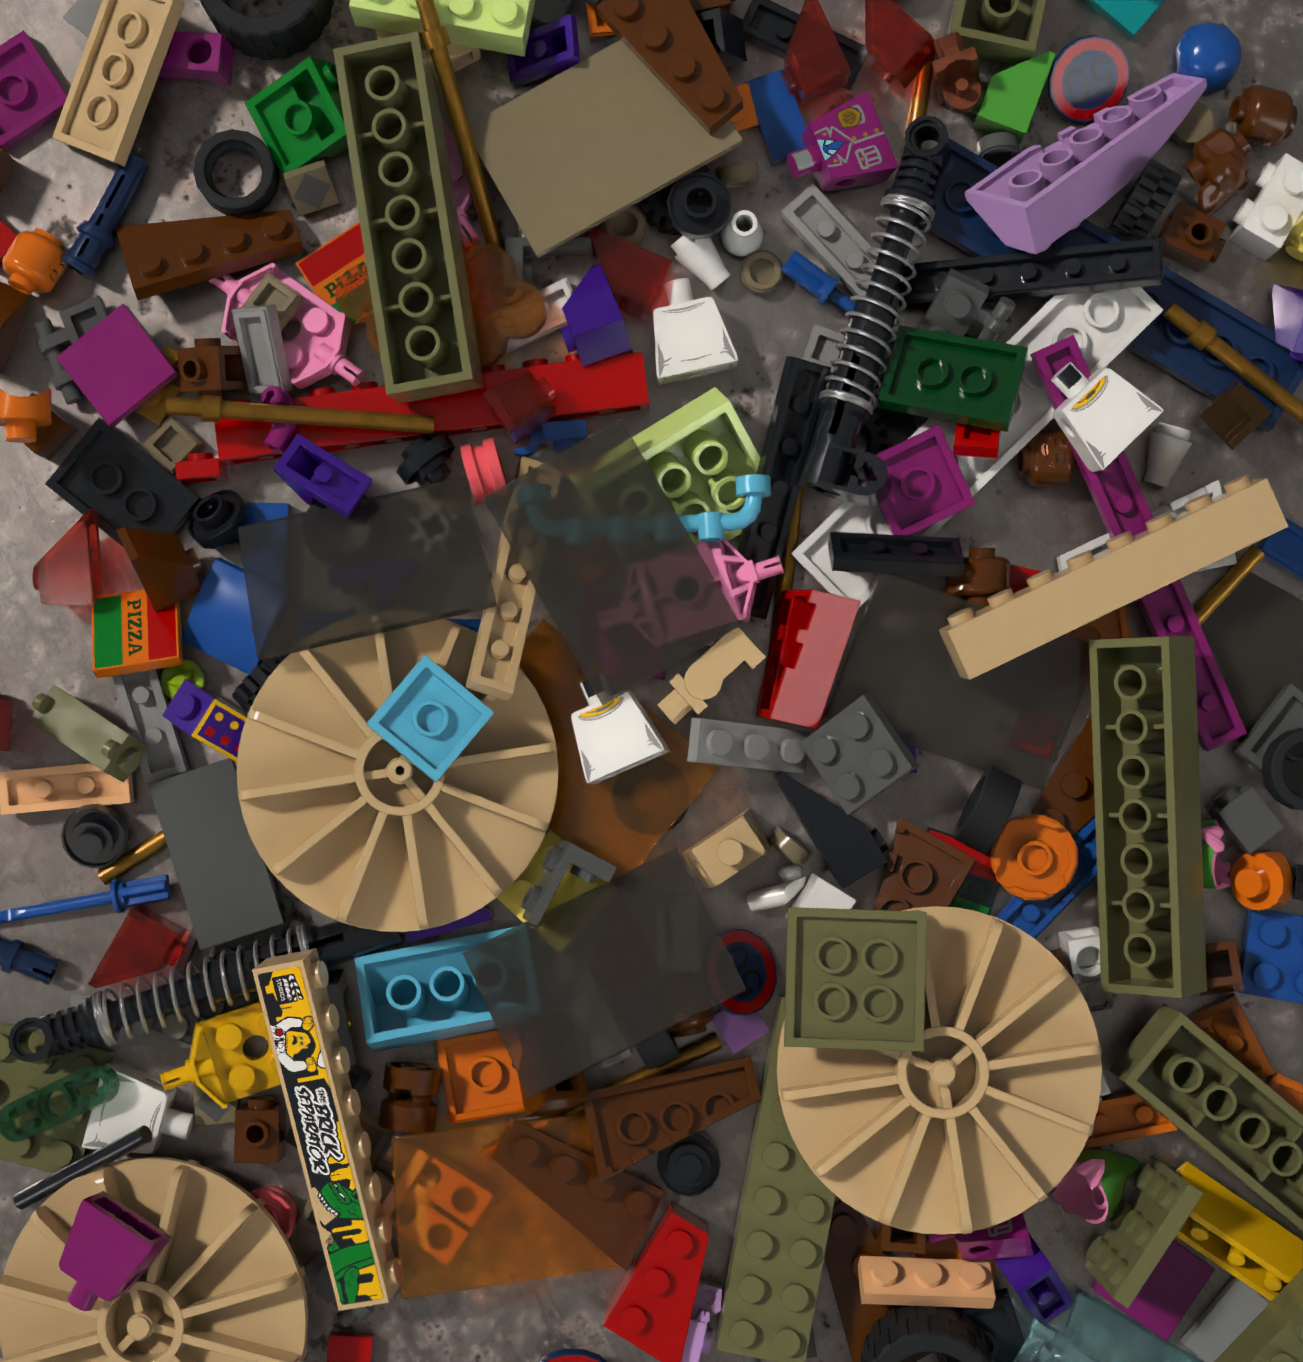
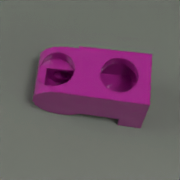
M175 31L159 77L211 80L214 84L231 86L234 48L223 34Z

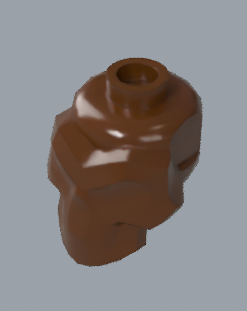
M1223 128L1212 130L1193 145L1194 158L1184 165L1187 173L1199 188L1197 192L1199 211L1209 216L1218 211L1236 191L1245 189L1250 181L1247 175L1250 170L1247 155L1252 152V148L1238 130L1232 135Z
M969 548V557H964L965 569L963 577L944 576L946 579L943 591L945 623H949L947 620L949 616L963 609L971 607L973 612H976V610L989 606L987 598L1011 587L1010 561L1005 557L995 556V548Z

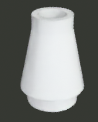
M748 210L738 211L733 217L728 219L727 224L721 231V240L724 247L736 256H748L752 252L757 251L763 242L762 226L757 221L756 216ZM740 225L747 226L749 231H740L738 227Z
M683 235L670 246L677 254L674 258L704 282L711 291L731 275L725 268L711 237L693 239Z
M1158 422L1155 432H1150L1147 468L1143 481L1169 488L1171 479L1192 445L1189 442L1191 431Z

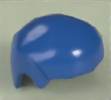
M1205 22L1191 26L1183 33L1175 50L1177 60L1176 73L1205 78L1207 88L1204 90V94H1212L1225 89L1235 77L1241 60L1239 39L1223 24Z

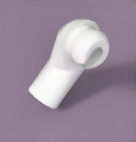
M795 863L782 866L778 871L782 882L774 886L748 892L747 901L750 910L755 913L787 904L805 886L806 876H802L801 866Z

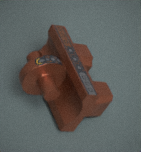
M955 32L933 41L937 58L935 61H932L935 94L938 103L942 104L945 102L951 110L963 113L974 109L981 99L979 62L975 47L964 49L959 32Z

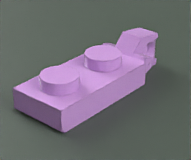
M699 1280L681 1362H699L701 1353L708 1355L713 1328L707 1327V1323L710 1322L712 1316L721 1311V1285Z

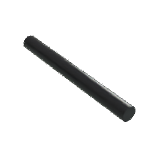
M143 1125L16 1193L13 1197L15 1206L23 1210L53 1194L71 1180L92 1173L151 1142L153 1138L151 1130Z

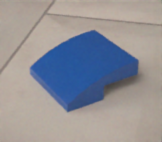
M218 558L210 568L196 597L182 636V642L250 675L252 670L259 666L267 657L273 635L282 631L293 592L229 561Z

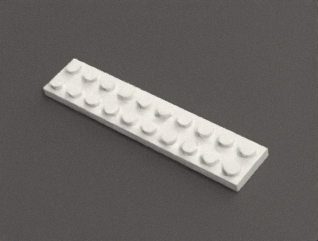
M1141 287L1054 295L1006 342V344L1028 347V357L1008 432L1001 431L998 459L954 455L956 422L929 418L911 437L936 425H940L972 496H974L1054 418V408L1030 354L1074 335L1092 375L1096 370L1105 368L1163 309ZM865 481L861 486L866 487L867 481ZM844 501L791 555L828 593L861 601L860 607L893 574L832 571L828 550L830 532L892 534L878 505L869 507ZM955 514L909 536L932 537Z

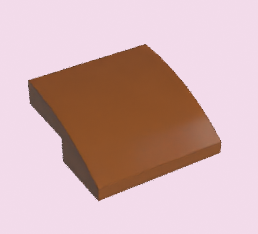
M1234 992L1186 1016L1258 1078L1264 1079L1275 1074L1274 1067Z

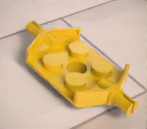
M260 1001L197 1022L194 1028L189 1059L185 1060V1065L159 1073L165 1092L189 1082L191 1084L196 1083L222 1109L228 1108L227 1103L280 1085L281 1082ZM345 1009L348 1026L351 1027V1022L349 1020L347 1010ZM254 1035L262 1036L268 1041L266 1051L257 1057L248 1056L243 1052L244 1042Z

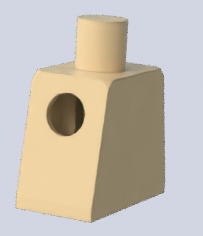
M748 808L681 854L704 889L718 886L765 855L772 844Z

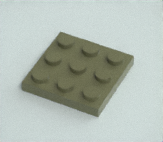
M788 907L784 1047L924 1052L926 912Z
M0 1020V1159L55 1173L88 1155L89 1149L82 1147L103 1066L113 1061L115 1050L102 1048L98 1045L90 1046L87 1043L86 1048L81 1050L76 1048V1051L72 1053L66 1051L65 1055L57 1057L48 1064L39 1065L25 1062L15 1057L9 1048L8 1038L15 1024ZM36 1030L31 1034L28 1041L31 1052L36 1053L44 1046L45 1035L43 1031Z
M1157 1158L1154 1159L1151 1165H1144L1138 1172L1134 1181L1135 1190L1127 1201L1122 1200L1119 1203L1118 1209L1110 1218L1112 1224L1103 1238L1101 1236L1097 1237L1090 1245L1086 1254L1088 1261L1084 1266L1108 1294L1126 1308L1130 1307L1204 1194Z

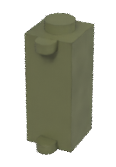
M53 685L47 695L41 693L33 700L32 706L36 710L29 721L105 773L124 783L129 774L139 767L142 756L149 746L74 696Z

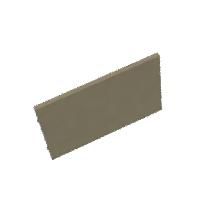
M622 40L613 43L469 124L479 160L486 167L518 223V229L523 232L537 258L743 144V139L731 119L710 136Z

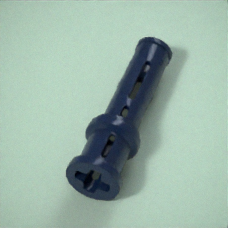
M130 153L125 167L118 165L88 221L83 220L82 223L78 224L76 228L79 232L68 254L62 255L60 259L67 268L87 279L95 280L97 276L95 268L106 248L111 249L114 245L112 232L128 206L143 175L150 167L146 161Z

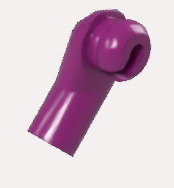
M269 386L262 392L261 402L263 404L295 406L289 393L278 386ZM272 422L273 426L264 445L274 452L283 454L298 424Z

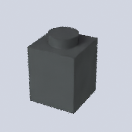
M1235 784L1228 786L1214 797L1213 800L1216 802V805L1207 811L1212 819H1217L1219 827L1224 830V835L1239 853H1253L1285 828L1253 786L1240 785L1238 788Z

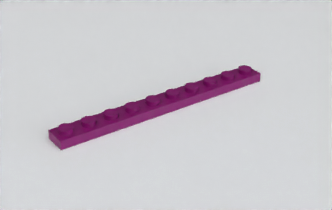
M1074 335L1030 354L1054 411L1067 399L1051 381L1059 370L1069 362H1072L1086 378L1091 376ZM1067 438L1110 539L1128 531L1131 532L1132 536H1135L1147 530L1145 523L1153 519V515L1125 451L1123 450L1104 470L1091 472ZM1181 580L1172 582L1137 599L1153 637H1195L1198 741L1202 750L1210 751L1247 734Z

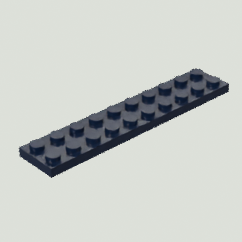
M949 138L951 147L950 160L940 173L941 176L934 193L933 201L936 204L934 219L930 222L932 226L929 231L973 257L1026 252L1006 246L965 197V191L999 167ZM1084 219L1077 228L1068 231L1051 243L1048 249L1123 241ZM919 224L924 228L927 227V224ZM1163 266L1164 285L1141 287L1163 311L1126 348L1213 400L1237 378L1272 412L1258 425L1259 428L1266 432L1271 431L1284 410L1205 348L1200 351L1188 342V335L1162 315L1175 302L1199 322L1204 319L1218 330L1216 333L1218 337L1292 394L1295 393L1303 379V361L1289 357L1291 350L1276 343V336L1273 330ZM1044 296L1042 298L1049 301L1053 296Z

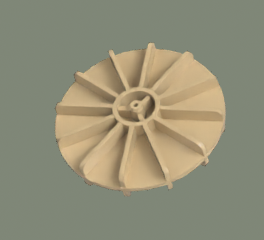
M379 613L354 618L334 625L298 646L278 665L258 692L247 715L238 750L237 786L242 816L252 842L270 871L291 893L318 912L342 923L376 931L407 932L446 925L483 908L501 895L524 871L539 849L549 827L557 795V746L545 706L536 689L520 668L513 695L508 701L466 688L490 708L494 714L436 783L366 726L370 718L424 655L429 657L465 688L478 635L477 632L452 621L418 613Z
M943 906L910 908L900 911L926 912L924 1052L784 1047V1018L777 1050L778 1093L785 1121L800 1154L821 1182L844 1203L867 1217L901 1230L922 1234H969L972 1231L1005 1222L1026 1211L1037 1202L1041 1203L1072 1168L1082 1152L1089 1135L1092 1136L1095 1128L1093 1124L1098 1111L1102 1081L1101 1043L1098 1040L1095 1023L1088 1004L1078 985L1058 959L1035 938L997 917L974 910Z
M140 1157L111 1162L92 1173L71 1180L54 1192L35 1210L18 1236L8 1257L4 1274L0 1277V1345L3 1354L0 1362H303L308 1349L306 1345L308 1336V1308L303 1276L306 1275L303 1265H298L296 1256L285 1234L271 1214L264 1208L267 1203L261 1197L258 1199L254 1198L248 1191L228 1177L210 1168L201 1166L199 1161L192 1159L184 1161L165 1157ZM104 1191L170 1235L171 1239L127 1293L111 1302L99 1297L91 1311H82L72 1306L67 1300L76 1280L60 1270L59 1261L82 1200Z

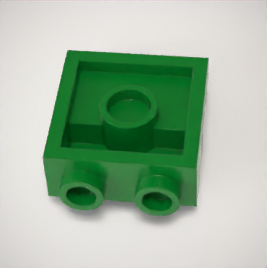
M309 56L245 102L283 178V173L317 162L323 157L334 158L348 148L336 65L332 62L327 63L325 60Z

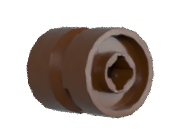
M391 1061L385 1063L383 1089L389 1094L388 1097L381 1100L379 1126L388 1130L409 1133L434 1131L438 1105L432 1101V1097L439 1093L442 1068L432 1064L410 1061Z

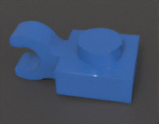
M586 420L543 422V425H531L521 422L513 425L514 433H527L531 436V442L528 446L514 448L515 455L519 457L533 455L543 444L545 446H553L554 452L578 451L579 444H588Z

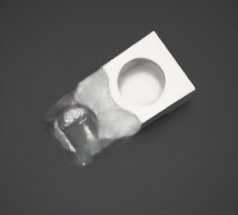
M1093 926L1058 932L1060 948L1069 966L1071 976L1087 1002L1090 1012L1112 1009L1113 993L1101 992L1099 928Z

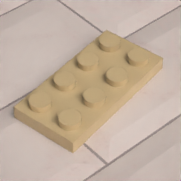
M102 0L52 136L53 139L125 167L185 2L182 0Z

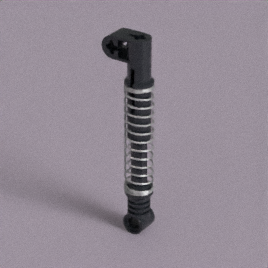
M934 116L916 118L908 125L905 131V148L901 158L902 162L899 164L892 188L885 190L884 197H882L880 203L884 212L890 216H879L875 219L880 227L886 229V232L877 231L870 234L871 239L880 244L881 248L872 247L865 250V253L870 258L876 260V264L866 263L860 266L864 273L872 277L871 280L860 279L855 282L859 289L867 293L866 296L855 295L850 297L851 302L855 306L853 311L845 313L846 318L850 322L848 327L840 329L845 338L843 343L835 345V348L840 353L838 359L830 361V364L835 369L833 375L825 377V380L830 383L829 388L820 392L817 406L821 413L798 483L802 488L813 493L861 506L873 507L879 505L887 499L891 492L892 482L882 459L872 453L857 450L855 446L862 425L869 422L874 410L873 405L876 403V398L872 392L881 388L882 384L877 376L886 372L887 368L882 360L891 356L892 352L887 344L896 340L897 336L892 328L901 324L902 320L897 312L906 308L907 304L902 296L911 292L912 288L908 280L916 276L917 272L913 265L919 262L922 257L918 249L925 246L927 241L923 233L931 229L932 225L930 222L933 221L935 216L936 204L933 201L934 193L941 176L940 173L950 160L951 147L946 125ZM927 140L938 142L934 148L929 150L918 148L922 142ZM879 220H889L888 226ZM927 224V227L924 230H919L917 225ZM919 234L922 238V243L914 246L912 244L913 237ZM875 236H884V239L881 241ZM909 250H914L917 253L915 261L909 262L907 260ZM870 252H879V255L877 257ZM904 266H909L912 269L911 276H902ZM865 267L874 268V270L871 272L865 269ZM903 281L908 287L907 291L898 293V284ZM860 283L869 284V286L867 288L861 285ZM894 297H898L902 301L900 308L892 305ZM850 463L854 464L858 478L867 479L869 473H873L876 481H868L866 487H862L859 479L851 475L848 486L843 487Z
M337 920L319 926L312 923L298 925L296 932L289 928L285 937L280 938L276 934H272L270 942L267 943L256 939L253 947L249 949L240 944L237 947L236 953L230 954L228 951L223 950L220 958L215 960L207 955L200 967L195 962L189 961L186 968V976L181 969L173 966L170 970L169 981L160 972L154 974L153 987L148 980L140 977L136 983V992L132 986L124 982L120 986L119 996L112 989L106 988L104 993L98 991L86 996L84 1002L78 1004L77 1008L72 1006L67 1008L66 1011H57L56 1015L50 1013L38 1018H24L11 1029L8 1038L9 1048L12 1054L19 1060L41 1065L48 1064L57 1057L65 1055L66 1051L72 1053L76 1051V1048L79 1050L87 1047V1043L90 1046L111 1047L118 1043V1034L122 1027L125 1028L128 1038L132 1040L134 1033L131 1024L141 1021L145 1033L149 1034L151 1030L148 1019L158 1016L161 1026L166 1028L167 1021L164 1013L175 1010L178 1021L182 1023L184 1018L181 1008L192 1005L195 1016L199 1018L198 1002L207 999L214 1012L217 1010V1004L226 1001L232 1007L233 999L244 996L245 1000L249 1001V994L257 992L252 969L266 958L320 948L326 944L344 939L345 941L317 949L319 960H322L327 970H329L330 967L354 960L355 957L366 956L402 944L401 932L359 928ZM191 965L195 967L198 974L190 976ZM175 970L178 972L182 979L174 981ZM160 976L165 984L157 987V977ZM143 981L149 990L140 992V983ZM124 987L129 989L132 993L131 996L123 998ZM108 992H110L113 995L115 1001H112L107 998L106 995ZM41 1029L45 1035V1043L39 1051L33 1053L28 1046V1041L33 1032Z

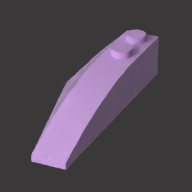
M1172 73L1129 95L1127 97L1128 105L1106 107L1093 114L1094 123L1079 130L1069 126L1057 133L1059 141L1043 149L1039 144L1025 149L965 191L966 200L1006 246L1031 254H1038L1047 250L1051 243L1068 231L1077 228L1084 219L1097 211L1145 166L1181 124L1207 88L1206 79Z

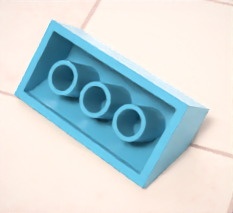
M527 925L354 958L366 1044L375 1052L527 1023L534 1015H545L540 981Z

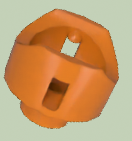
M47 387L42 393L29 397L10 395L0 389V426L5 427L6 441L14 443L36 442V428L52 424V391L50 388Z
M1267 849L1244 854L1234 862L1230 870V887L1232 894L1240 904L1248 909L1260 911L1285 905L1290 900L1293 890V878L1290 865L1283 853Z

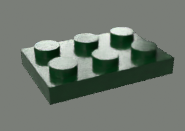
M899 325L878 397L879 409L1008 432L1028 357V347Z

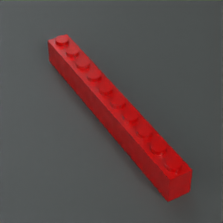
M632 348V350L584 367L581 364L578 353L565 356V362L548 364V360L543 358L522 362L523 368L506 370L503 364L487 365L481 367L484 388L401 404L386 395L385 386L378 387V383L374 381L360 382L357 386L352 385V391L336 393L333 387H322L310 390V396L293 398V394L289 393L295 406L434 416L433 433L298 424L286 449L297 433L327 452L332 453L413 442L426 434L433 439L445 433L448 437L510 429L513 428V425L521 422L540 425L543 422L570 421L649 410L642 352L633 353ZM232 399V400H228V401H233V402H247V403H250V399ZM222 418L220 423L214 422L219 461L226 466L279 460L283 455L272 451L264 445L273 426L272 422Z

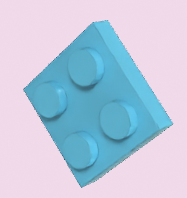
M424 655L370 718L366 726L436 783L494 712L429 657Z

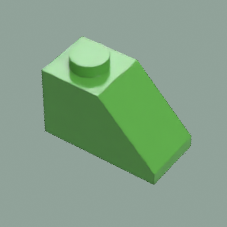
M1046 51L993 75L986 89L981 88L980 102L974 109L969 111L976 114L971 128L988 135L996 132H1009L1018 137L1020 144L1028 130L1055 53Z

